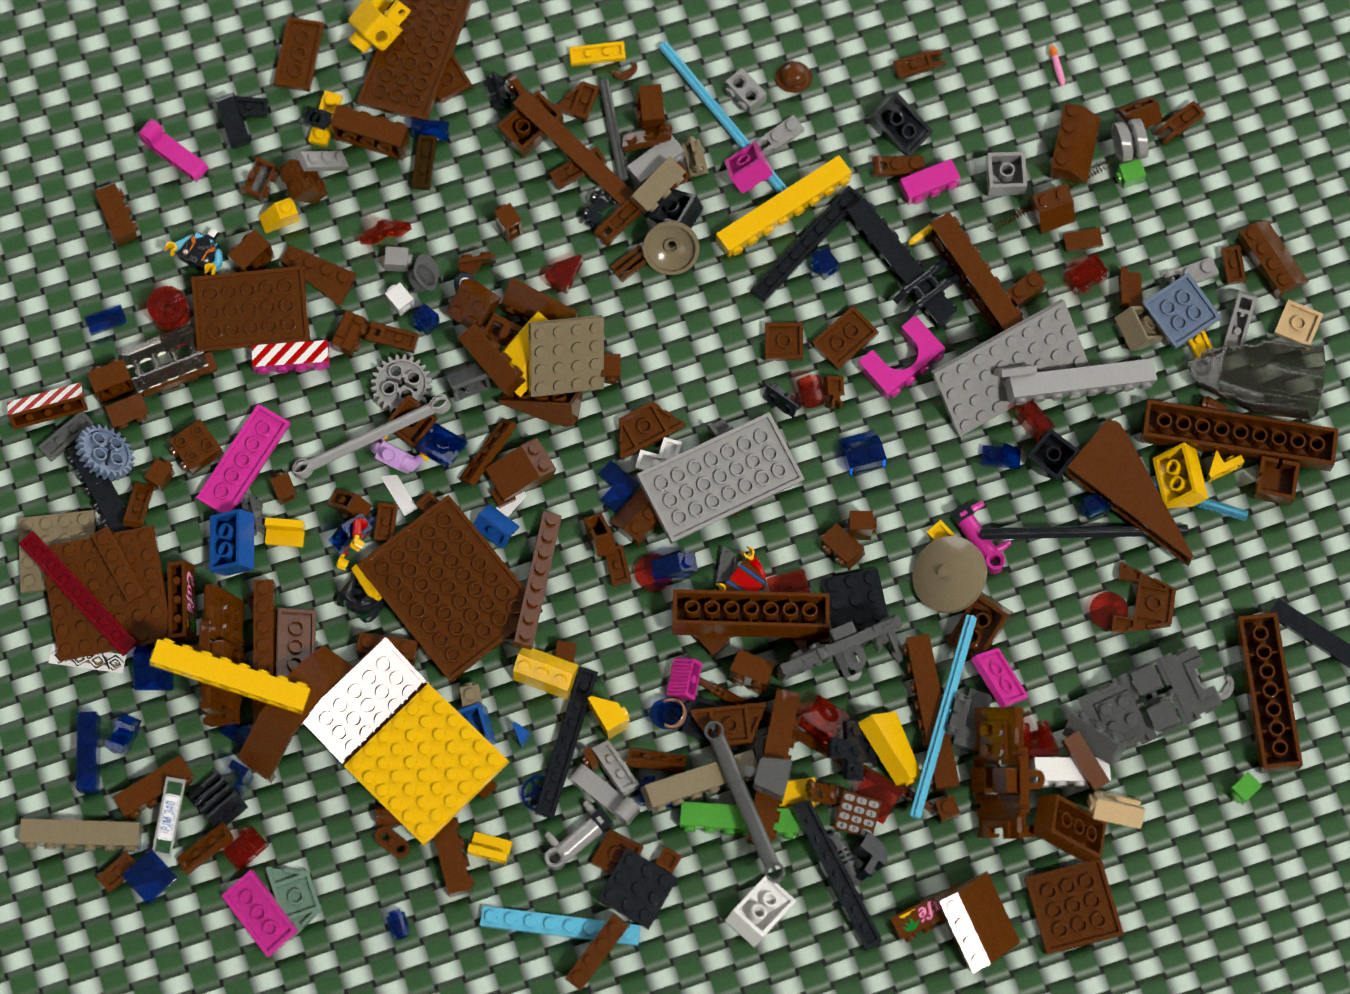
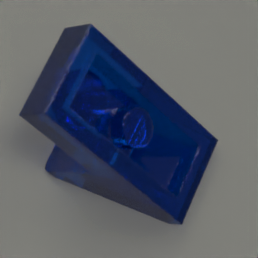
M1003 443L1002 447L983 445L981 466L1020 469L1021 450L1007 443Z

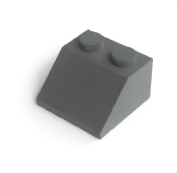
M472 363L461 371L454 370L446 376L456 402L491 389L489 375L477 363Z

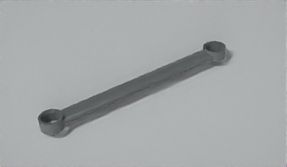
M717 721L709 722L704 729L705 736L711 742L765 868V876L771 883H780L785 878V869L779 863L726 740L725 730L721 723ZM715 726H719L721 728L720 735H718ZM710 728L712 729L715 738H711L708 735V730ZM775 866H779L782 870L780 877ZM770 868L772 869L776 879H772L768 876V871Z

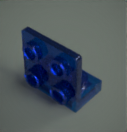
M155 646L136 647L133 652L134 689L172 691L174 689L173 673L150 666V659Z

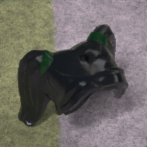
M351 573L350 580L337 596V606L346 607L359 615L364 623L372 622L386 602L383 598L379 601L375 600L359 588H356L358 580L354 573Z

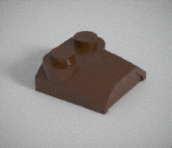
M408 394L386 423L424 405ZM432 414L395 433L413 448H416L438 418Z

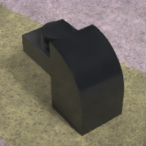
M870 832L859 839L851 852L863 862L855 876L861 882L867 877L871 878L887 862V851L883 843Z

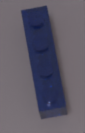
M97 711L77 712L76 790L80 794L100 793L101 717Z

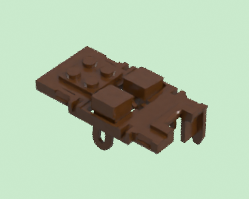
M215 584L205 585L203 621L200 622L199 645L191 646L194 648L193 650L200 653L201 651H207L212 654V657L218 659L220 657L228 658L231 660V663L237 665L239 663L248 665V657L244 655V648L240 646V644H245L242 636L245 602ZM198 681L200 684L198 687V692H200V709L205 711L206 716L203 719V724L210 727L240 725V704L243 701V697Z

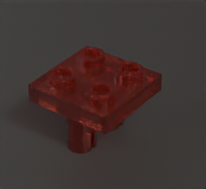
M1043 719V724L1041 720L1037 721L1038 730L1030 731V724L1024 723V747H1028L1029 761L1034 757H1051L1059 754V749L1049 728L1048 720Z

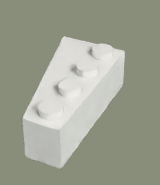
M1034 757L1029 761V770H1040L1045 776V783L1042 788H1064L1070 786L1083 788L1088 786L1071 757ZM1096 758L1111 781L1110 765L1100 758ZM1031 776L1029 780L1031 783H1036L1038 777Z

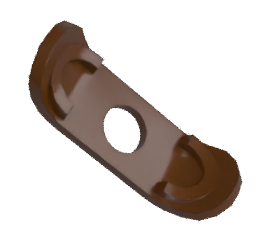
M808 779L805 785L807 787L805 790L807 791L806 797L810 801L827 805L841 803L844 793L842 786L816 783L812 779ZM817 788L821 791V798L817 794Z

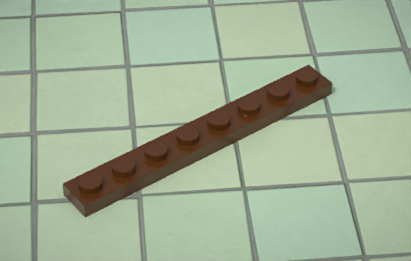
M543 511L513 640L514 646L529 650L533 648L561 523V515Z

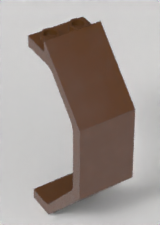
M324 645L298 664L287 678L289 682L295 684L296 682H302L310 688L303 714L266 704L259 713L238 755L239 761L272 783L276 778L274 772L296 731L321 698L353 666Z

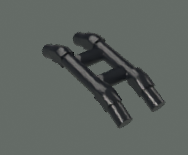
M946 260L934 264L916 280L905 286L893 298V301L898 304L912 291L918 296L919 300L905 312L908 318L912 317L942 291L960 280V276L954 274L940 284L934 277L935 274L948 266ZM928 280L934 289L925 294L919 286Z

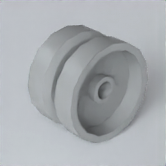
M1140 118L1130 119L1127 125L1123 121L1112 124L1113 146L1121 164L1132 161L1133 156L1136 159L1148 157L1149 145L1147 134Z

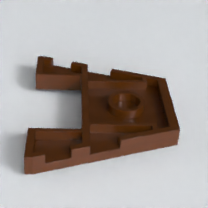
M1121 562L1118 581L1138 584L1133 618L1113 615L1110 634L1171 627L1176 588L1156 578H1151L1143 574L1142 571L1135 570L1129 567L1128 564Z

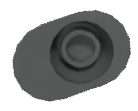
M427 254L419 255L413 270L408 276L412 292L434 291L439 278V268L431 256Z

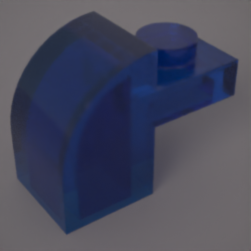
M127 714L120 716L116 720L113 734L105 740L103 747L108 748L113 753L127 754L137 737L142 720Z

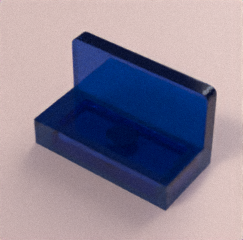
M232 759L228 767L234 775L239 777L233 788L242 797L254 776L250 769Z

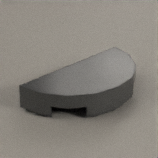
M722 546L716 583L724 584L738 568V560L729 548Z

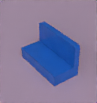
M492 505L479 512L473 523L483 536L501 549L507 545L511 535L520 527Z

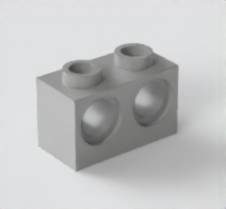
M743 68L726 81V93L729 97H734L738 101L737 103L743 111L746 110L751 114L766 102L767 93ZM741 84L743 86L741 88H737L734 85ZM751 96L754 97L755 100L749 101L746 98Z

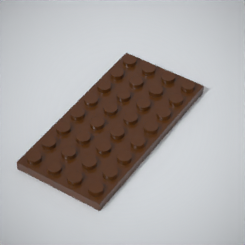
M399 0L411 12L399 25L403 31L384 51L376 50L357 100L358 105L427 123L473 0Z

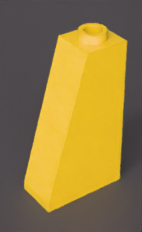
M896 711L870 715L858 722L861 730L896 786L905 784V787L915 784L916 779L921 776V771Z

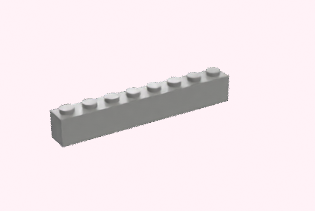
M1153 359L1009 376L1004 385L1009 404L1023 405L1028 401H1034V403L1043 402L1045 399L1057 401L1063 397L1078 398L1085 394L1088 396H1095L1101 392L1112 394L1117 390H1123V392L1132 391L1134 388L1146 390L1151 388L1158 379Z

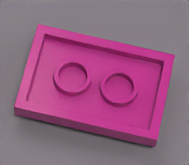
M999 647L978 654L971 659L1000 707L1014 705L1029 697Z

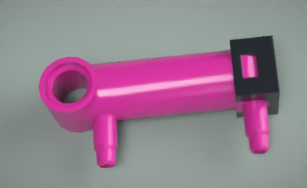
M980 501L970 506L966 502L951 511L950 518L955 526L961 529L967 540L976 545L982 552L986 561L987 572L998 574L1002 571L1005 564V557L1001 552L1011 545V541L1007 540L995 546L990 539H980V529L982 526L975 518L974 513L985 504L983 501ZM996 559L999 561L1000 564L998 566L991 565L990 560Z

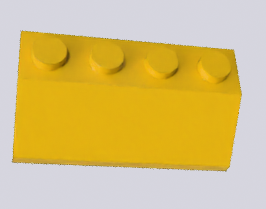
M539 311L534 314L502 351L503 353L506 352L513 359L511 363L514 366L517 365L524 372L522 376L526 381L515 391L520 397L529 388L528 323L548 321Z

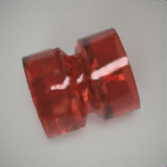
M808 375L797 380L798 391L802 393L800 399L803 408H815L826 403L825 392L821 390L823 384L820 375Z

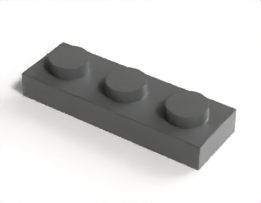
M83 411L79 412L41 443L38 448L52 462L75 443L78 435L86 427L89 428L91 425L95 426V424Z

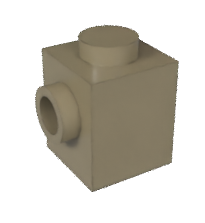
M466 683L463 685L464 687H459L463 708L482 703L479 684Z

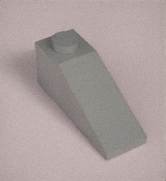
M1238 290L1223 347L1242 352L1258 298L1257 294Z

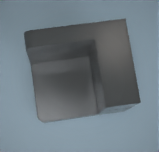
M721 419L714 425L712 423L708 424V433L712 438L734 429L733 426L729 427L724 419Z

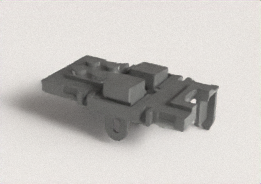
M893 614L857 633L852 621L830 630L826 646L825 644L820 645V642L809 646L806 652L798 650L789 656L790 659L786 663L781 664L775 671L778 681L782 682L835 659L845 679L852 682L860 679L862 668L866 663L862 648L871 644L876 653L883 649V644H887L892 657L898 663L904 661V652L894 631L902 627L903 623L900 616ZM847 665L849 668L856 671L854 675H851L849 673Z
M1198 646L1186 647L1175 655H1172L1170 652L1165 656H1161L1119 675V677L1112 679L1113 683H1107L1098 687L1099 690L1078 698L1084 712L1089 713L1094 720L1104 723L1111 731L1120 733L1122 738L1128 741L1125 747L1126 750L1136 746L1138 742H1141L1143 745L1201 719L1200 714H1207L1216 710V707L1222 705L1223 702L1215 686L1204 689L1195 669L1200 668L1204 663L1199 655ZM1129 674H1131L1139 694L1145 696L1151 693L1152 699L1138 704L1137 699H1140ZM1165 684L1166 686L1172 685L1173 689L1158 695L1157 690L1163 688ZM1175 692L1177 697L1173 698L1176 708L1171 701L1166 700L1162 702L1161 699ZM1153 702L1156 703L1155 706L1148 708L1147 712H1142L1140 709L1141 707L1148 706ZM1177 710L1182 718L1183 724H1181V720L1177 713ZM1155 730H1156L1157 732L1163 731V733L1157 735L1156 732H1155Z

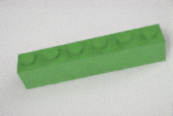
M684 802L681 804L680 829H684L685 832L703 830L707 834L723 831L725 835H735V832L743 833V836L748 835V829L738 805ZM778 808L777 811H780L781 814L779 823L774 825V830H777L776 835H780L784 839H794V836L798 837L799 824L792 810Z

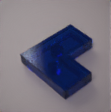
M611 460L598 474L601 479L611 486L600 502L614 513L620 509L640 486L635 479Z

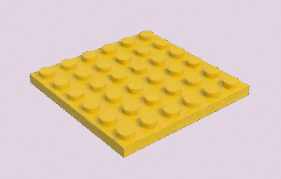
M428 683L344 767L425 846L509 761Z

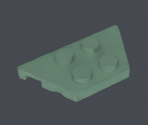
M266 867L276 901L299 930L290 939L293 940L322 910L311 875L308 871Z

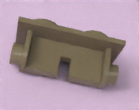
M693 136L687 138V142L682 143V147L685 150V158L690 176L694 177L709 173L700 139L697 140Z

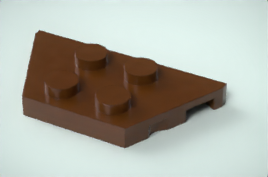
M653 401L619 418L620 459L624 460L639 452L640 449L643 450L664 439V437L682 430L686 427L685 422L678 420L667 410L661 409Z
M766 702L694 709L690 712L704 735L705 726L709 722L717 721L721 723L725 730V737L729 746L746 745L753 742L766 707ZM715 726L718 735H720L721 728L719 726ZM710 728L708 730V735L711 738H715L713 731Z

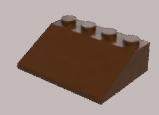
M987 871L934 898L962 960L970 972L974 973L990 965L1021 943Z

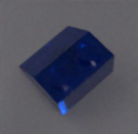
M875 430L838 439L848 475L886 466L887 458L884 448Z

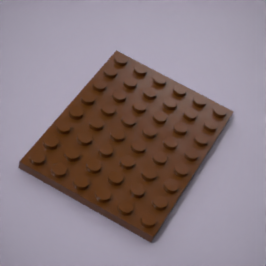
M449 494L357 564L366 578L450 683L516 632L525 587Z

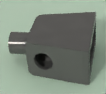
M762 757L758 767L746 765L744 776L755 779L753 789L783 801L793 761Z

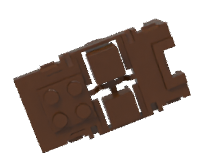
M974 707L976 744L973 749L974 751H979V756H974V767L971 768V792H975V803H981V808H975L979 821L978 838H998L1000 834L995 833V828H1003V839L1037 837L1033 834L1034 825H1026V813L1030 812L1029 790L1042 788L1045 783V776L1040 770H1029L1028 747H1024L1023 707ZM984 765H996L998 768L984 767ZM1001 765H1019V770L1002 767ZM1031 776L1038 777L1036 783H1031L1029 779ZM985 792H993V793H997V794H996V795H987V794H985ZM1002 793H1019V795H1002V799H1000Z

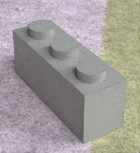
M672 136L670 141L655 145L627 166V173L640 187L669 156L676 162H683L685 150Z

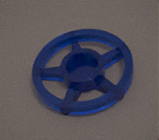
M536 775L530 777L522 786V801L532 811H535L536 808L530 806L525 798H533L536 801L537 807L543 786H537L534 780H545L546 776ZM531 782L534 787L532 793L524 795L526 786Z

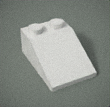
M765 876L735 907L725 921L755 948L793 906L796 900L780 885L768 881Z

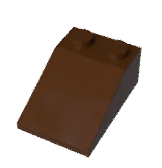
M536 438L485 468V472L504 502L553 479L556 468L540 441Z
M982 592L978 599L966 609L946 642L957 648L965 616H975L977 620L967 652V656L972 659L974 656L989 650L1013 612Z

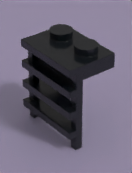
M214 769L212 770L214 774L191 794L187 792L185 795L209 823L216 828L222 822L228 826L229 823L248 808V805L221 774Z

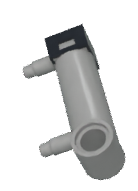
M585 801L583 805L591 815L590 818L560 843L550 832L545 834L547 841L553 847L545 854V862L548 868L554 871L562 869L566 862L598 836L606 833L609 828L611 829L614 826L613 821L601 807L596 810L592 804ZM558 855L561 859L558 863L554 864L550 862V857Z

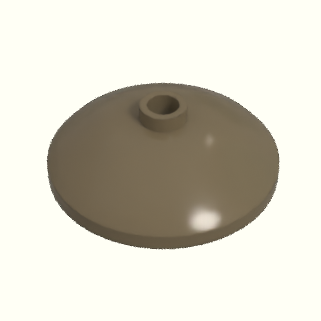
M677 221L661 222L653 226L645 236L643 243L644 257L647 263L657 272L666 275L681 274L695 264L699 255V241L694 231L687 225ZM673 241L675 245H669V242Z

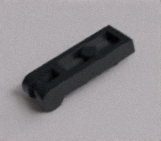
M307 106L304 118L301 117L299 122L307 127L325 131L330 125L332 114L322 109Z

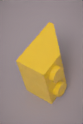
M593 696L588 697L589 708L608 740L629 728L630 716L624 706L621 708L617 702Z

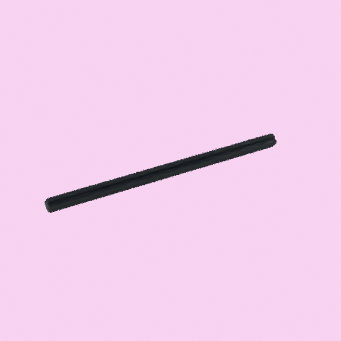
M1176 524L1182 536H1187L1189 533L1188 525ZM1134 525L980 529V539L1147 536Z

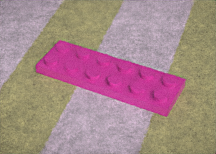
M257 404L196 499L219 513L235 510L291 423Z

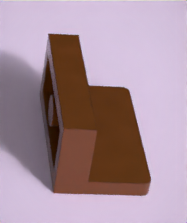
M1152 96L1118 109L1119 116L1125 120L1126 125L1130 119L1140 118L1146 129L1163 121L1159 102Z
M1120 267L1118 273L1119 309L1142 306L1141 273L1128 272V267Z

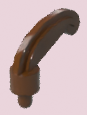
M633 62L631 64L632 68L623 73L613 70L610 73L614 75V78L624 81L636 73L638 66Z

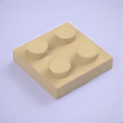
M1288 299L1274 335L1309 349L1323 313Z

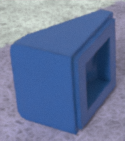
M514 722L512 724L520 747L523 748L531 738L530 732L517 722Z

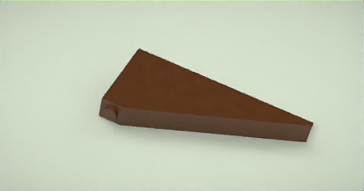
M1108 418L1068 465L1065 474L1189 566L1194 556L1125 429L1122 428L1119 422Z

